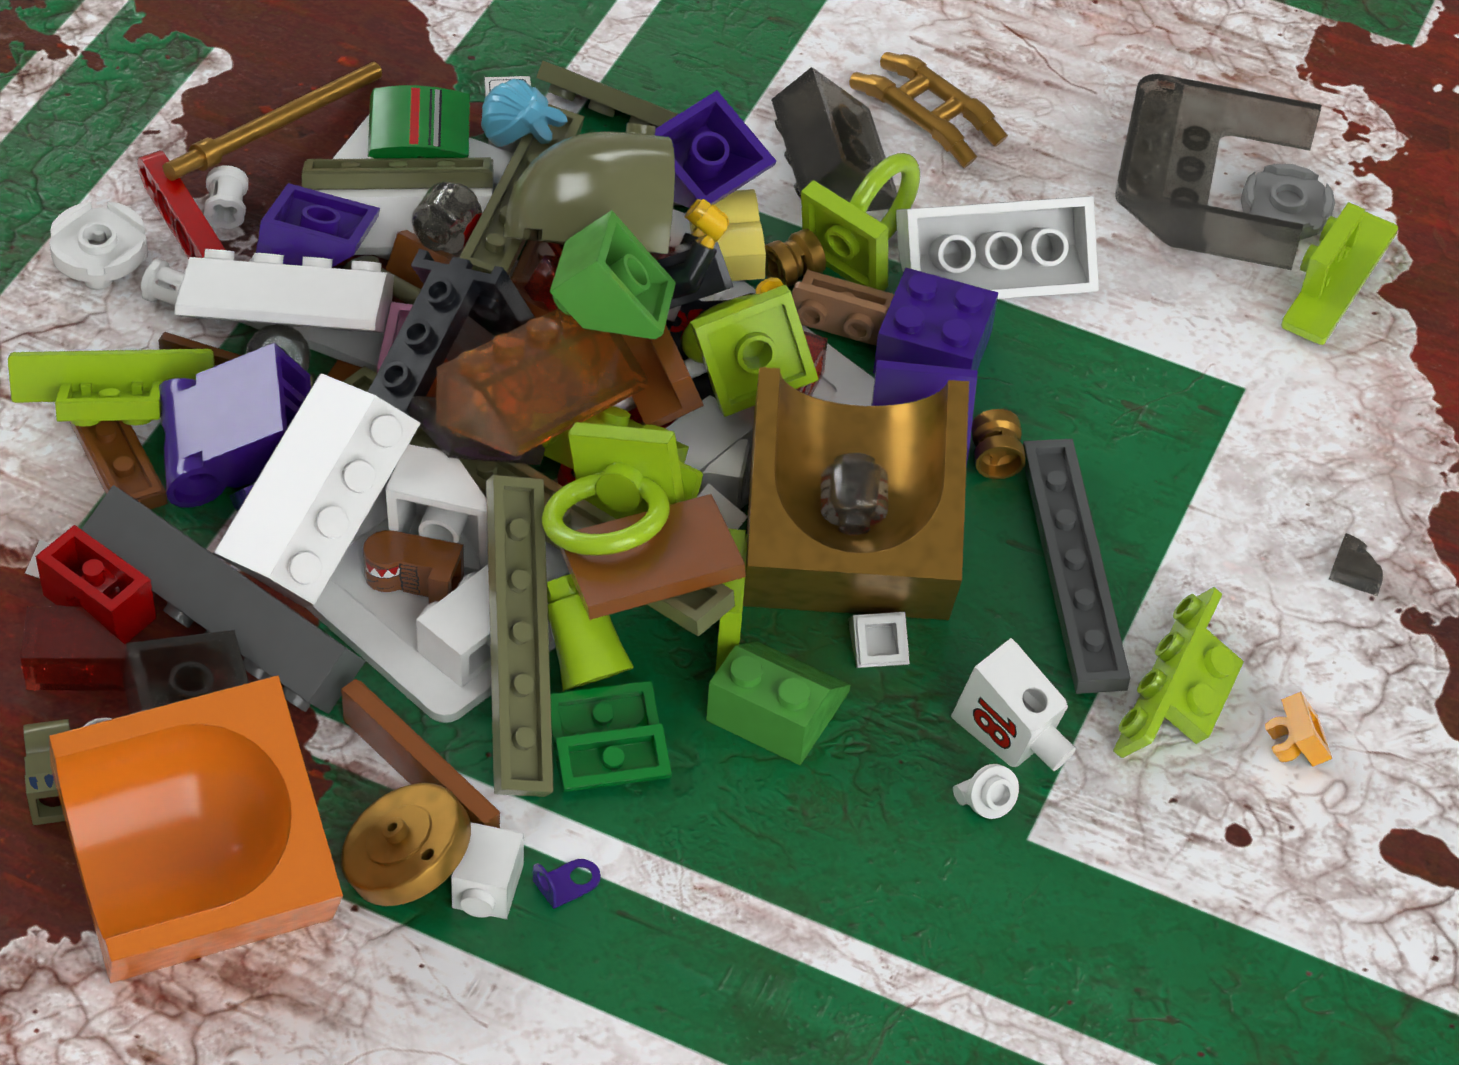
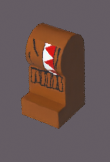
M391 530L375 532L364 542V577L367 584L374 590L380 592L403 590L406 593L428 597L430 604L435 601L439 602L455 590L464 577V544Z

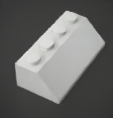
M1094 196L896 210L898 251L903 272L906 267L998 292V299L1099 291Z
M205 249L204 258L189 257L175 303L174 315L191 318L384 333L392 302L394 275L381 272L382 263L352 261L351 270L332 268L333 259L303 257L302 266L283 264L284 255L254 253L253 262L234 261V251Z
M322 373L319 374L213 554L302 607L315 605L421 423L376 395Z

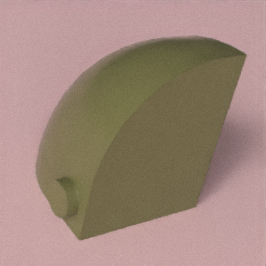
M627 123L626 133H585L572 136L550 146L528 165L518 179L507 206L503 237L564 245L567 239L612 210L651 255L668 254L675 184L674 148L671 138L656 136L655 126Z

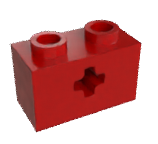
M73 525L35 556L43 596L117 650L121 649L156 619L151 580L76 525Z

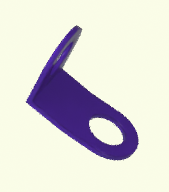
M586 859L570 861L550 872H547L539 863L533 865V882L553 909L592 891L600 882L601 874L598 866ZM579 867L588 869L592 874V879L583 885L574 883L570 878L571 872Z

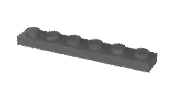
M1073 439L1024 441L1025 473L1075 693L1127 691L1130 673Z

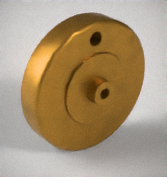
M416 783L395 789L372 803L351 827L341 852L343 874L364 900L375 905L395 906L421 898L441 885L461 862L468 848L471 836L469 815L453 793L441 785Z

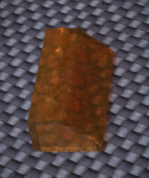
M558 308L539 318L530 319L527 321V324L506 334L497 335L492 341L473 350L462 352L457 358L438 366L436 424L518 457L572 428L575 422L582 423L646 389L648 377L621 334L583 329L571 315L564 314Z

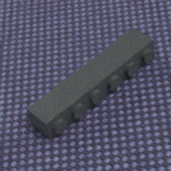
M115 485L110 488L81 529L151 580L153 598L158 594L168 602L163 611L187 628H190L195 621L207 629L201 638L226 656H228L232 649L239 652L245 657L240 666L257 679L262 680L279 675L280 682L285 685L283 687L285 699L304 712L312 704L329 714L342 696L341 688L354 679L366 662Z

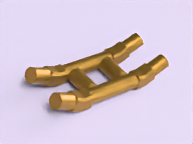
M885 52L882 55L880 65L883 69L897 72L898 75L910 79L899 88L888 78L876 74L867 75L855 72L850 77L849 85L852 89L865 92L868 96L875 97L883 103H888L922 127L947 152L950 151L963 168L969 166L978 156L963 140L965 137L949 122L951 119L962 113L963 117L970 121L978 131H981L994 147L998 146L1008 137V134L994 119L995 115L984 103L962 92L928 68L927 64L918 57ZM929 90L945 102L934 110L929 111L915 101L914 98Z

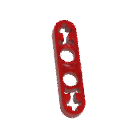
M159 150L138 157L137 165L143 185L188 259L189 257L204 258L205 249L225 250L181 178L171 181L165 176L163 165L169 162L165 153Z

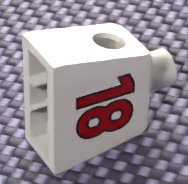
M1012 638L974 667L951 717L1009 766L1018 767L1035 753L1053 771H1056L1076 750V747L1056 729L1068 707L1065 698Z

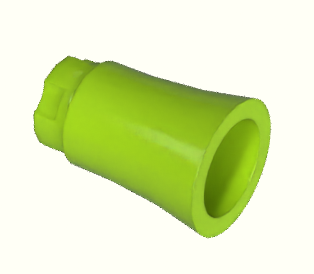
M571 574L548 581V620L559 660L563 691L633 669L634 666L619 640L610 616L606 615L589 620Z

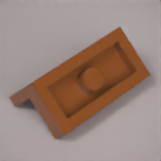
M666 325L663 335L657 339H649L615 356V361L645 425L662 426L704 406Z

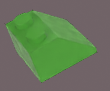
M611 210L565 241L550 293L553 295L557 307L564 314L571 315L583 329L657 339L664 333L676 282Z
M758 641L734 646L709 682L706 721L801 765L850 692L851 685Z

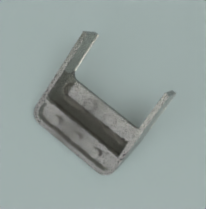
M1164 74L1147 75L1140 79L1137 85L1115 189V198L1123 208L1149 231L1171 247L1292 270L1303 224L1209 206V194L1219 140L1221 138L1235 136L1310 151L1322 105Z

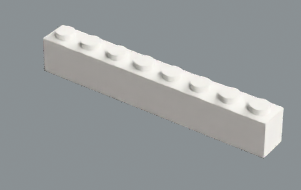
M711 395L702 400L703 407L677 418L674 423L666 428L669 431H675L676 441L689 446L684 464L701 471L702 474L713 461L740 439L748 440L750 444L749 462L751 461L753 426L736 413L724 417L716 399ZM702 482L698 494L702 491ZM546 542L547 582L570 574L561 551ZM488 564L477 573L472 572L464 577L458 587L442 600L427 605L416 619L417 652L461 688L491 665Z

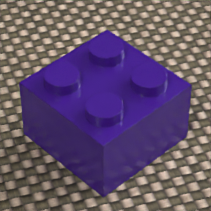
M905 267L878 333L873 373L875 374L877 360L978 370L992 333L998 292Z

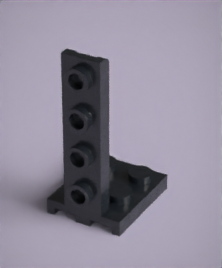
M419 249L411 266L424 285L368 392L415 419L467 316L508 347L514 348L517 345L537 349L545 332L503 267L495 266L491 274L472 270L473 265L470 260L453 256L449 264L434 261L427 250Z

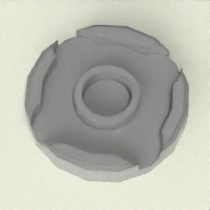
M1272 164L1265 166L1263 172L1256 175L1253 172L1248 176L1241 196L1242 211L1250 223L1264 233L1282 239H1304L1315 236L1323 230L1328 218L1332 216L1335 199L1333 190L1328 183L1325 187L1318 181L1319 175L1310 169L1294 164Z

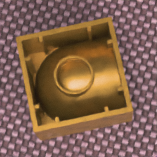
M759 367L753 421L743 606L852 614L905 612V617L949 620L962 582L969 381L948 380L944 388L936 394L910 403L886 406H859L825 401L806 395L785 382L780 373V368ZM851 482L868 489L873 497L875 520L865 526H845L832 523L827 518L828 495L834 486Z

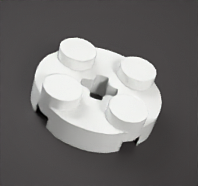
M91 202L81 203L65 210L54 220L50 229L51 239L49 245L52 261L60 272L72 279L84 281L85 285L91 289L99 290L109 287L113 280L130 274L147 259L148 246L143 220L134 210L120 203L107 202L108 208L99 207L93 209ZM107 240L106 243L100 245H92L89 241L101 242Z

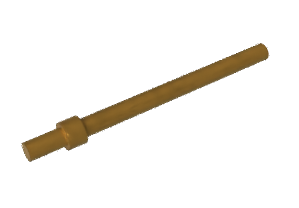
M371 62L214 140L207 137L189 147V152L164 163L163 172L169 180L174 181L196 169L205 171L219 164L222 161V156L382 77V69L376 62Z

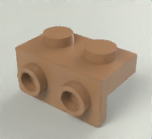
M810 270L806 271L802 282L798 281L795 283L792 290V297L801 325L877 346L879 330L894 294Z

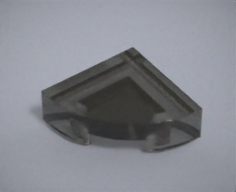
M1345 533L1329 580L1378 597L1383 581L1381 565L1377 564L1374 558L1366 551L1368 546L1363 541Z

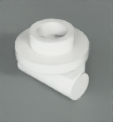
M989 764L979 769L972 778L953 786V793L960 805L968 804L977 814L985 818L995 819L1002 817L1012 809L1018 798L1019 784L1016 775L1009 768L1000 764Z

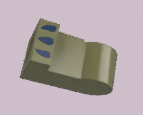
M69 719L26 724L23 726L26 757H24L25 784L33 825L65 821L61 805L49 807L42 804L39 798L59 796L50 766L49 736L71 730Z

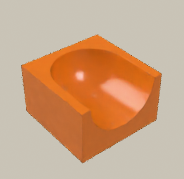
M279 675L49 736L50 766L110 983L333 920L343 894Z

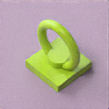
M896 153L885 158L863 179L850 203L814 180L801 191L802 229L811 230L819 239L825 253L826 267L853 283L882 291L888 287V240L897 231L896 210L911 209L915 201L920 183V168L917 160L907 153ZM901 172V183L897 195L886 215L881 221H878L866 212L883 185L891 177Z
M786 285L762 294L733 298L709 308L698 315L693 321H690L681 338V346L685 355L691 360L705 365L717 404L724 417L755 406L759 367L780 368L782 378L794 389L819 380L791 291Z
M575 422L568 433L576 480L560 488L548 500L542 513V526L545 534L554 544L569 552L582 555H609L624 552L640 546L653 538L665 525L669 516L670 505L685 501L675 431ZM582 500H586L615 519L647 511L646 515L635 524L619 531L603 534L578 532L567 527L563 521L565 513Z

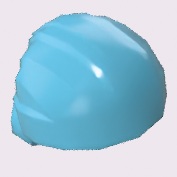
M511 79L495 86L485 97L482 105L481 126L486 137L496 147L508 145L529 133H532L541 144H549L553 133L548 124L561 127L568 122L566 115L562 111L548 106L547 98L536 87H531L524 80Z

